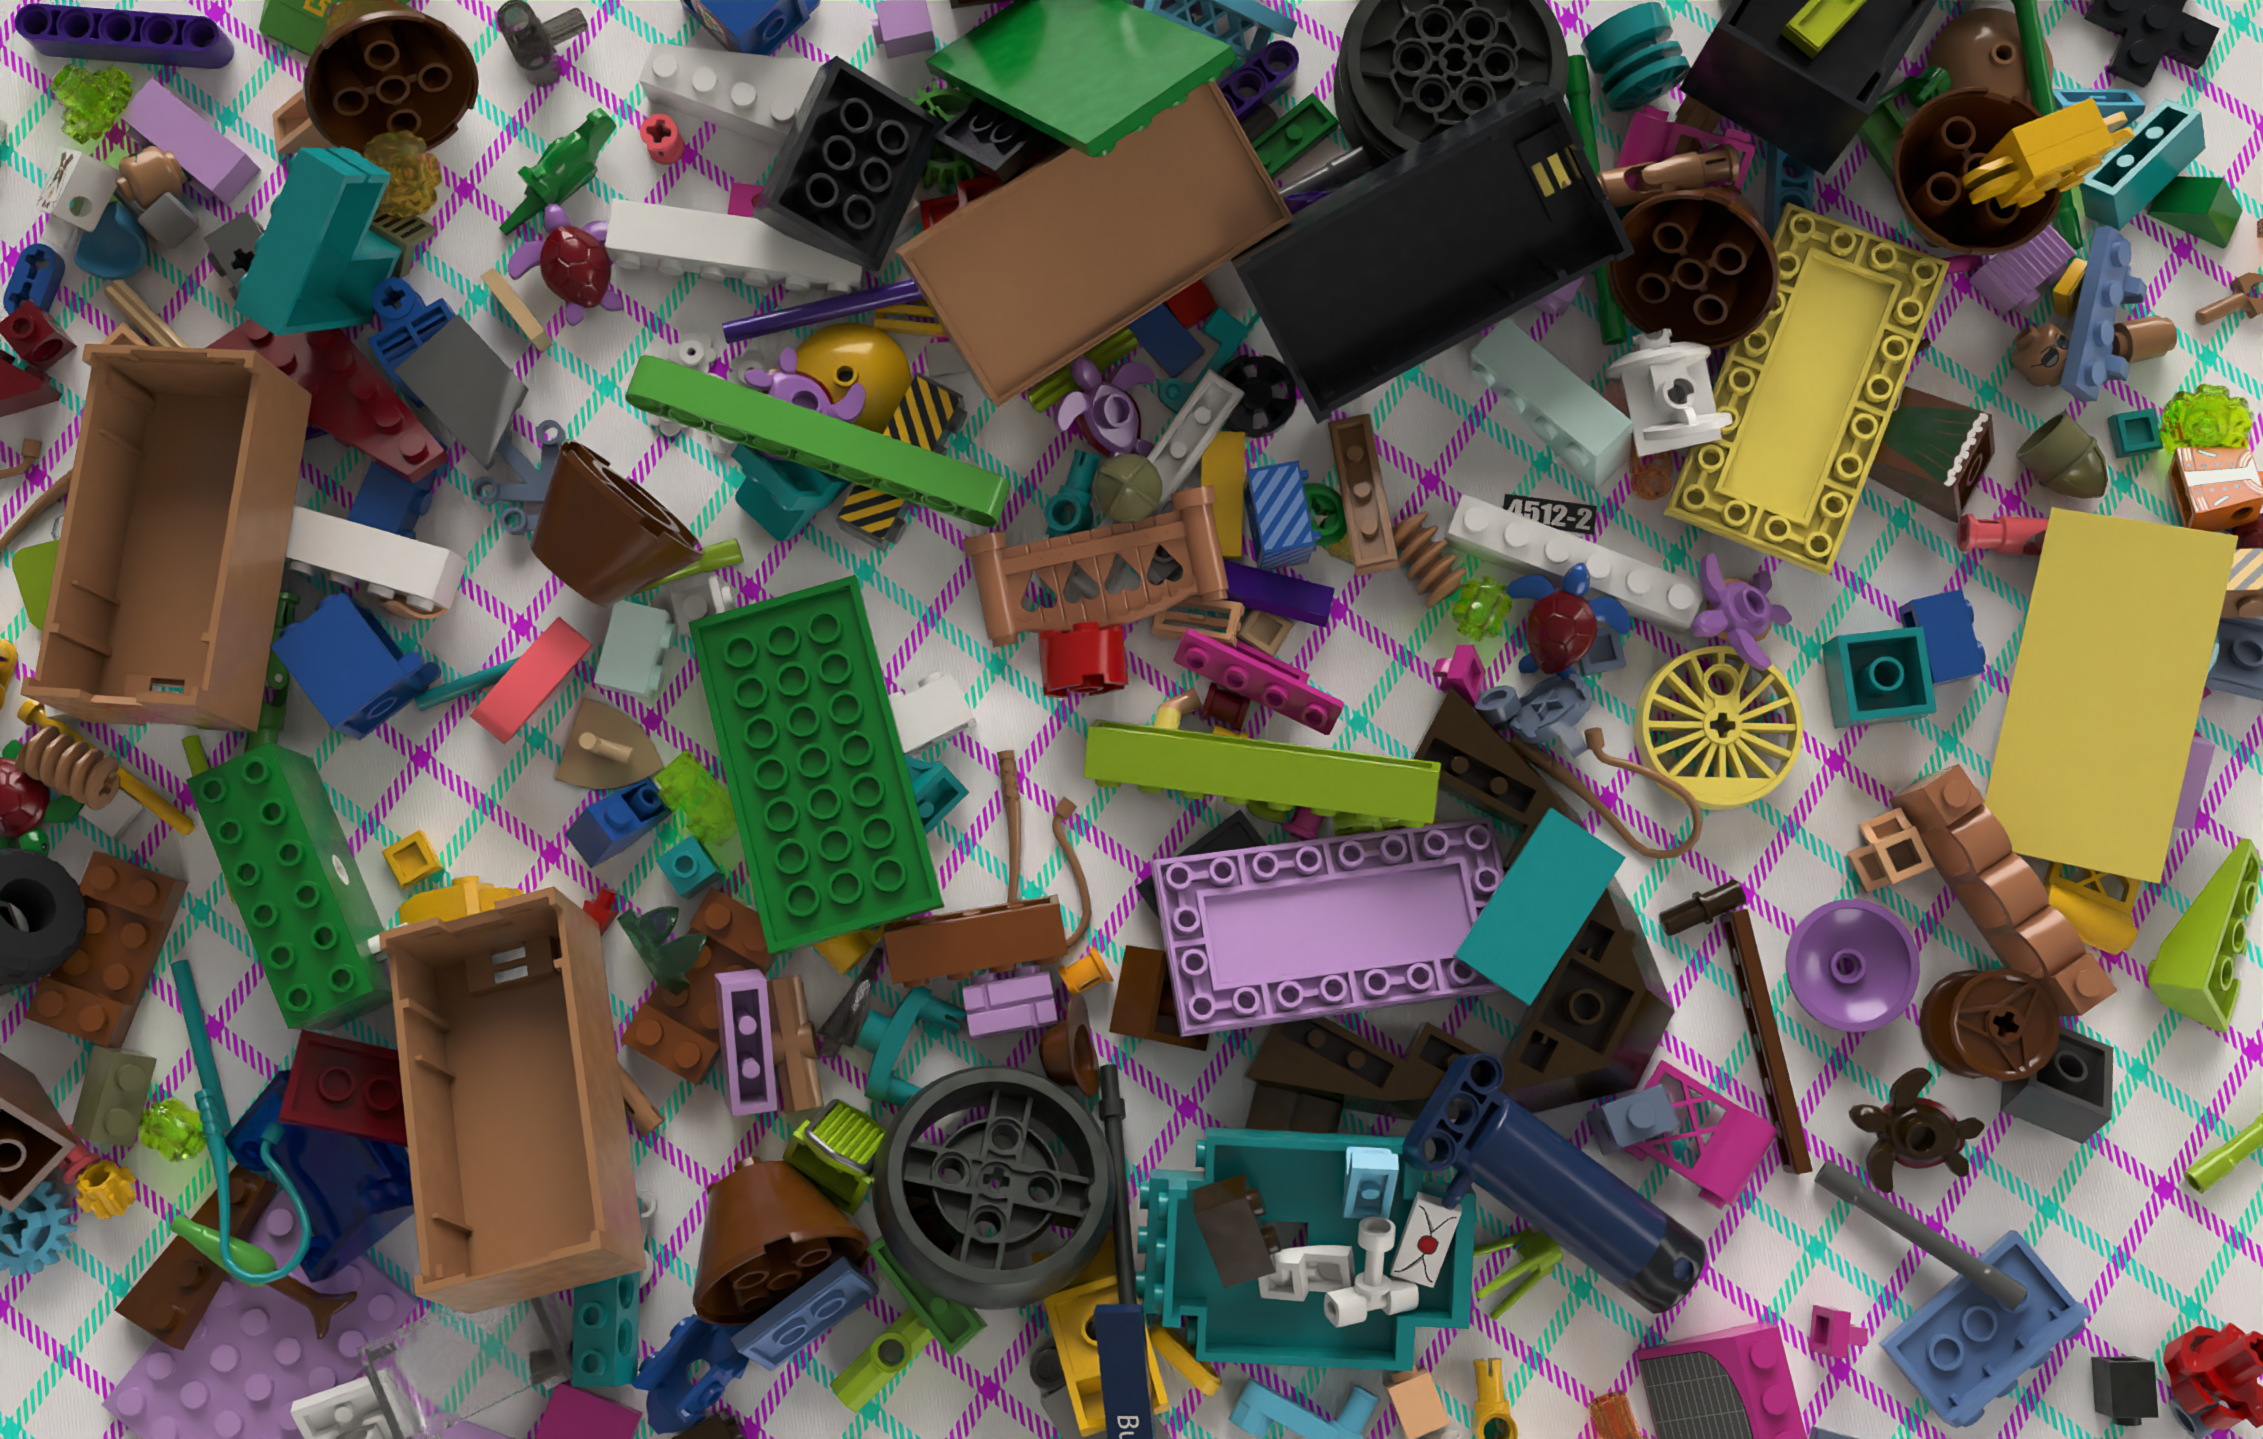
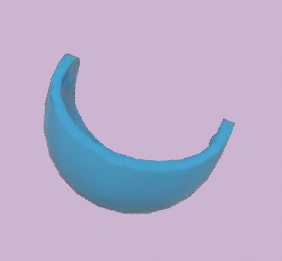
M118 201L110 202L105 208L95 230L92 233L88 231L83 232L75 250V264L83 271L102 279H125L135 275L144 266L149 252L148 237L143 226Z

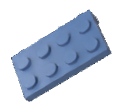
M2009 1230L1977 1258L1987 1265L1994 1266L2027 1288L2025 1297L2015 1310H2010L1978 1289L1973 1282L1958 1274L1878 1343L1942 1422L1955 1428L1961 1426L1968 1427L1976 1423L1985 1413L1983 1407L1995 1397L2001 1398L2013 1391L2018 1385L2017 1378L2028 1368L2034 1369L2045 1363L2052 1354L2050 1349L2060 1340H2067L2077 1335L2085 1326L2083 1320L2091 1313L2085 1304L2075 1301L2023 1237L2015 1230Z

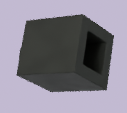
M2136 1356L2091 1357L2095 1412L2111 1417L2113 1424L2122 1426L2142 1425L2141 1418H2159L2154 1361Z

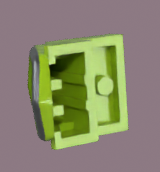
M833 1099L812 1122L806 1119L793 1133L782 1159L797 1168L833 1204L854 1217L872 1187L874 1159L886 1128L867 1113L840 1099Z

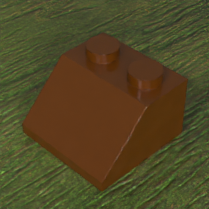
M1126 945L1109 1032L1206 1051L1210 1033L1180 1037L1166 951Z

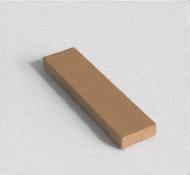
M1367 413L1328 422L1356 575L1358 577L1400 568L1370 414Z

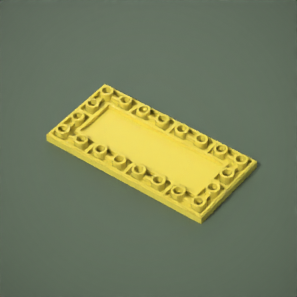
M1787 203L1771 240L1777 254L1780 269V282L1776 300L1768 316L1754 332L1730 345L1712 389L1716 412L1731 413L1733 423L1720 428L1721 440L1690 446L1663 514L1827 577L1832 570L1950 262Z
M2051 507L1984 806L1994 814L2006 831L2013 853L2160 885L2238 536Z

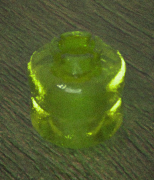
M1482 576V581L1472 579L1465 582L1461 592V599L1456 602L1451 611L1452 619L1460 625L1457 631L1464 636L1470 633L1468 638L1478 642L1482 641L1483 636L1488 638L1497 637L1501 632L1503 619L1513 607L1512 598L1504 592L1507 586L1500 581L1495 585L1496 579L1488 576Z
M174 1097L165 1099L161 1103L154 1102L151 1104V1108L148 1107L142 1114L139 1124L142 1128L140 1142L147 1148L159 1151L166 1160L172 1163H179L188 1156L193 1159L206 1146V1136L203 1132V1124L199 1116L200 1112L189 1109L184 1102Z

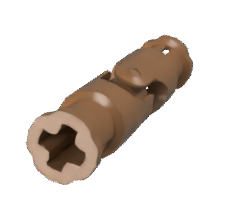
M1729 143L1724 144L1721 150L1698 155L1696 151L1675 155L1661 163L1647 162L1599 172L1597 179L1605 196L1610 198L1614 208H1620L1643 202L1663 193L1703 188L1704 184L1721 180H1727L1729 183L1736 182L1739 179V161L1735 148ZM1638 174V191L1631 190L1626 184L1625 179ZM1569 179L1562 182V188L1571 184Z

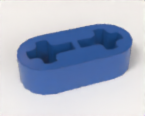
M40 243L29 245L22 251L3 297L4 309L9 315L20 307L19 303L21 300H29L30 298L34 300L36 305L49 313L65 272V263L60 254L51 247ZM47 260L50 262L47 269L40 268L37 270L34 268L37 261L44 262Z

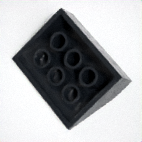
M835 56L818 68L751 216L790 238L877 272L880 270L936 145L933 136L944 127L945 122L848 62Z

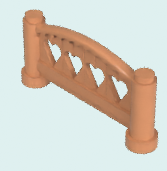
M1213 485L1172 493L1171 498L1174 512L1146 517L1137 522H1123L1008 548L1004 531L963 539L965 557H971L987 636L988 640H992L993 648L1018 643L1017 634L1024 631L1039 633L1046 630H1062L1064 634L1073 632L1072 625L1081 622H1098L1099 628L1123 626L1160 613L1193 595H1201L1202 603L1228 598L1226 590L1229 589L1212 508V504L1217 503ZM1159 544L1182 566L1183 576L1180 580L1173 582L1166 578L1160 585H1153L1149 582L1147 577L1148 571ZM1117 553L1139 574L1141 584L1136 590L1131 591L1124 587L1120 593L1111 594L1106 589V581ZM1075 562L1097 583L1099 593L1094 599L1089 600L1082 596L1076 603H1070L1065 599L1064 590ZM1033 572L1056 593L1057 603L1054 607L1045 608L1040 605L1034 612H1029L1023 607V598Z

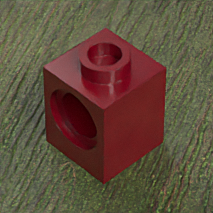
M31 300L25 302L0 322L1 335L20 358L42 372L47 371L77 347L54 317Z

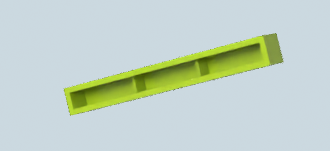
M1096 719L1088 726L1083 778L1095 779L1096 785L1107 788L1121 787V783L1138 785V790L1145 793H1163L1164 788L1180 790L1182 797L1190 799H1205L1207 794L1224 796V802L1236 805L1249 804L1250 800L1267 802V807L1275 810H1292L1294 805L1310 807L1312 814L1320 816H1335L1337 811L1354 813V818L1360 821L1379 822L1380 817L1398 819V824L1401 826L1422 828L1425 823L1433 824L1441 763Z

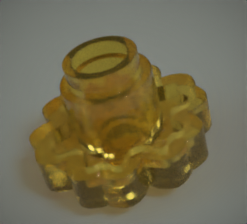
M408 130L394 133L377 134L371 142L365 145L364 154L366 159L392 174L377 209L382 213H388L393 218L426 214L430 207L437 202V194L434 187L441 183L442 176L439 171L437 157L426 153L424 139L414 136Z

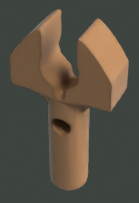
M2249 272L2230 282L2234 289L2232 295L2197 310L2195 313L2196 321L2200 325H2206L2237 310L2245 311L2249 319L2262 314L2263 298L2247 297V294L2251 288L2263 283V275Z

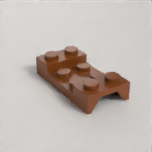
M94 851L79 885V891L83 894L88 910L85 936L79 944L80 947L64 964L54 970L50 976L41 977L25 1018L104 1047L122 1048L189 882L123 861L111 854Z
M713 887L710 888L689 923V926H691L690 930L648 1001L641 1004L620 1040L622 1043L695 1085H702L721 1054L714 974L759 969L766 977L778 956H771L768 953L759 914Z

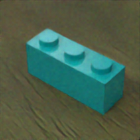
M2165 99L2133 129L2135 137L2120 148L2110 151L2102 159L2103 164L2084 176L2085 181L2080 184L2085 216L2120 231L2206 148L2202 113L2169 99Z

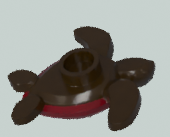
M1914 1068L1899 1077L1892 1084L1889 1091V1104L1885 1105L1882 1109L1873 1105L1859 1104L1853 1106L1848 1111L1849 1118L1858 1128L1867 1133H1876L1878 1140L1867 1155L1866 1167L1874 1187L1884 1193H1890L1893 1190L1892 1170L1894 1161L1914 1169L1929 1168L1945 1163L1948 1169L1959 1177L1967 1176L1969 1173L1968 1160L1959 1152L1965 1146V1139L1976 1138L1985 1127L1984 1123L1975 1117L1966 1118L1958 1122L1955 1116L1940 1103L1931 1099L1917 1097L1932 1077V1074L1925 1068Z

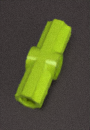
M910 1306L838 1375L829 1386L837 1398L856 1414L894 1376L905 1369L907 1364L935 1337ZM888 1339L899 1341L904 1347V1358L898 1362H891L885 1359L881 1352L882 1342Z

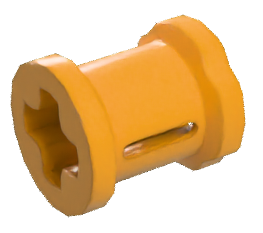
M1095 946L1089 949V955L1068 967L1062 965L1057 968L1071 995L1075 992L1083 994L1104 981L1108 984L1114 981Z

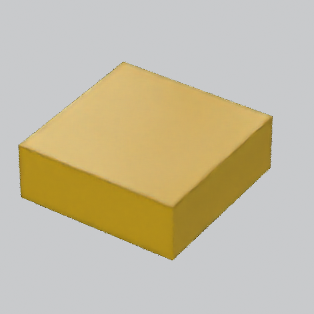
M2074 258L2053 289L2056 314L2069 318L2077 309L2087 261Z
M422 830L414 832L381 851L399 886L403 890L411 888L444 869L429 839Z

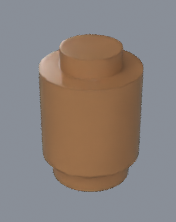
M2154 315L2113 325L2112 355L2124 357L2129 364L2163 357L2168 351L2173 350L2177 343L2176 327L2169 318H2161Z

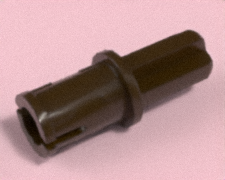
M1732 879L1728 883L1703 894L1698 891L1692 893V899L1660 912L1658 915L1659 923L1667 936H1673L1702 922L1706 925L1713 923V917L1740 905H1745L1747 903L1746 896L1738 881Z

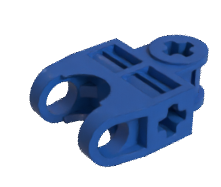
M396 277L386 278L375 286L371 296L373 308L386 329L367 340L388 376L418 409H421L426 405L393 370L452 320L456 314L443 298L426 306L421 296L405 280ZM400 299L402 307L397 309L395 302Z

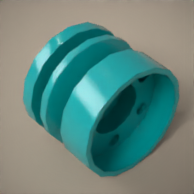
M1659 2L1638 4L1619 12L1595 27L1583 39L1580 45L1593 73L1605 74L1598 85L1601 91L1607 94L1605 100L1612 112L1632 110L1654 101L1678 86L1691 69L1686 57L1681 56L1683 50L1679 42L1667 41L1673 33V29Z

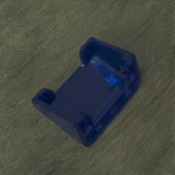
M290 1070L279 1071L228 1133L225 1137V1144L238 1165L242 1168L254 1172L268 1171L270 1169L264 1164L260 1155L263 1142L260 1136L269 1122L276 1123L286 1130L278 1144L271 1146L270 1154L295 1185L309 1215L314 1236L311 1237L309 1249L302 1259L300 1266L309 1281L314 1283L335 1276L414 1214L409 1155L402 1146L278 1122L277 1119Z

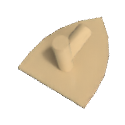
M583 698L555 779L591 789H614L635 784L664 769L655 745L638 724L624 713L612 707Z

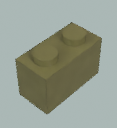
M94 1044L70 1132L91 1142L134 1147L157 1058L138 1051Z

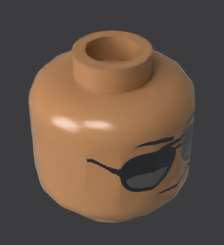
M149 146L121 159L119 163L121 177L115 179V183L126 202L130 203L135 200L145 210L164 193L170 192L175 198H179L183 191L182 184L187 182L186 176L172 152L169 150L163 152L155 146Z
M2044 324L2037 328L2030 325L2023 329L2013 340V344L2016 347L2012 352L2011 362L2032 385L2036 387L2046 385L2055 387L2061 383L2070 340L2053 324Z

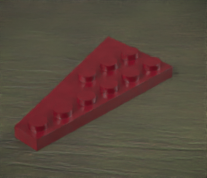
M249 319L205 347L207 349L257 351L312 394L307 425L316 430L320 428L332 435L337 442L348 448L351 446L369 456L371 461L412 484L449 460L444 449L340 328L277 336Z

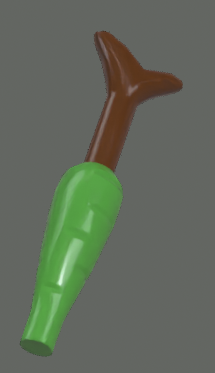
M181 1214L176 1216L169 1227L170 1231L186 1239L202 1254L206 1255L208 1259L242 1283L251 1287H260L266 1284L306 1306L314 1318L317 1339L319 1340L323 1339L327 1334L331 1316L347 1307L357 1297V1291L344 1294L320 1293L289 1275L269 1283H248L235 1277L223 1265L220 1252V1231L195 1223ZM230 1235L229 1248L232 1260L241 1269L252 1274H267L278 1270L276 1269L275 1259L271 1254Z

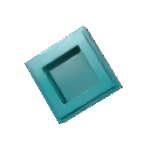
M2154 408L2114 414L2107 418L2117 459L2154 453L2164 448Z

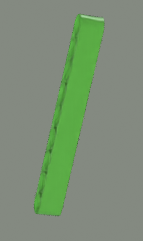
M640 356L625 395V400L630 405L650 414L981 526L995 527L999 524L1010 489V482L1006 478L991 471L654 356Z

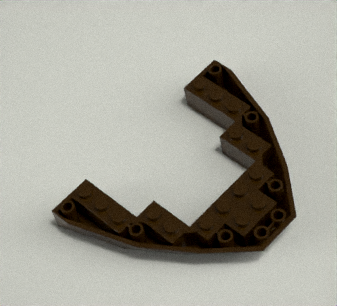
M1450 687L1441 699L1410 759L1441 763L1440 789L1519 830L1502 864L1503 870L1506 873L1508 872L1549 808H1553L1589 832L1579 814L1492 724H1489L1469 702ZM1615 876L1606 887L1532 1004L1527 1007L1500 1060L1504 1068V1080L1499 1090L1531 1114L1636 1089L1675 1011L1638 916ZM1325 1017L1270 1024L1243 1077L1263 1087L1311 1095L1344 1104V1109L1416 1121L1452 1062L1463 1054L1484 1052L1429 1022H1421L1401 1059ZM1477 1063L1471 1069V1077L1476 1085L1482 1079V1070ZM1452 1100L1447 1109L1449 1120L1457 1119L1459 1116V1108L1454 1100Z

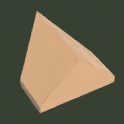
M303 89L272 113L276 153H297L299 148L325 149L336 147L326 140L312 123L304 102Z

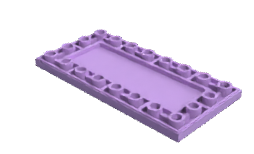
M1492 817L1424 825L1422 828L1408 827L1381 832L1152 860L1151 862L1180 1037L1504 992V990L1453 957V954L1505 876Z

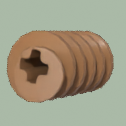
M1425 511L1404 519L1392 527L1396 552L1402 550L1398 556L1399 567L1412 564L1405 576L1408 581L1422 578L1415 591L1418 595L1431 592V595L1425 602V606L1429 609L1444 601L1465 585H1462L1460 581L1467 570L1466 568L1452 571L1450 567L1457 559V555H1441L1448 542L1446 539L1432 542L1431 538L1438 530V527L1436 525L1427 528L1422 527V523L1429 515Z
M53 725L44 727L38 734L26 741L16 757L15 768L17 771L27 773L32 779L41 780L44 785L56 788L59 793L71 796L76 802L86 803L92 810L98 811L111 803L120 786V777L117 774L119 761L116 757L108 756L104 758L102 750L97 748L89 750L90 747L87 742L80 740L75 742L73 735L69 733L60 735L58 727Z

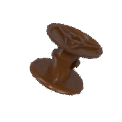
M2008 968L1984 972L1972 969L1949 974L1935 983L1923 1000L1919 1019L1923 1043L1934 1061L1952 1074L1971 1079L1989 1077L2001 1081H2011L2031 1076L2045 1067L2056 1051L2061 1030L2057 1005L2045 986L2027 973Z

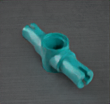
M1075 449V455L1065 486L1060 485L1058 494L1051 497L1045 506L1044 516L1048 523L1045 534L1049 535L1048 539L1086 531L1090 528L1094 516L1090 506L1093 497L1090 491L1102 457ZM1073 504L1076 509V516L1070 524L1065 525L1062 519L1063 511L1068 505Z

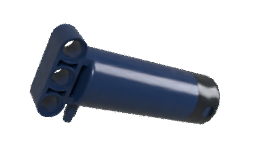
M1489 1053L1463 1054L1457 1057L1448 1068L1405 1137L1402 1145L1404 1159L1412 1168L1426 1171H1444L1452 1166L1457 1170L1456 1175L1446 1189V1194L1441 1201L1442 1205L1449 1210H1453L1474 1182L1651 1313H1664L1678 1305L1689 1294L1704 1268L1707 1254L1704 1241L1499 1089L1504 1080V1068L1496 1056ZM1475 1063L1482 1070V1079L1478 1085L1473 1082L1471 1077V1069ZM1452 1100H1454L1459 1108V1116L1454 1123L1449 1120L1447 1115V1109ZM1429 1138L1436 1147V1153L1431 1161H1428L1424 1155V1145Z

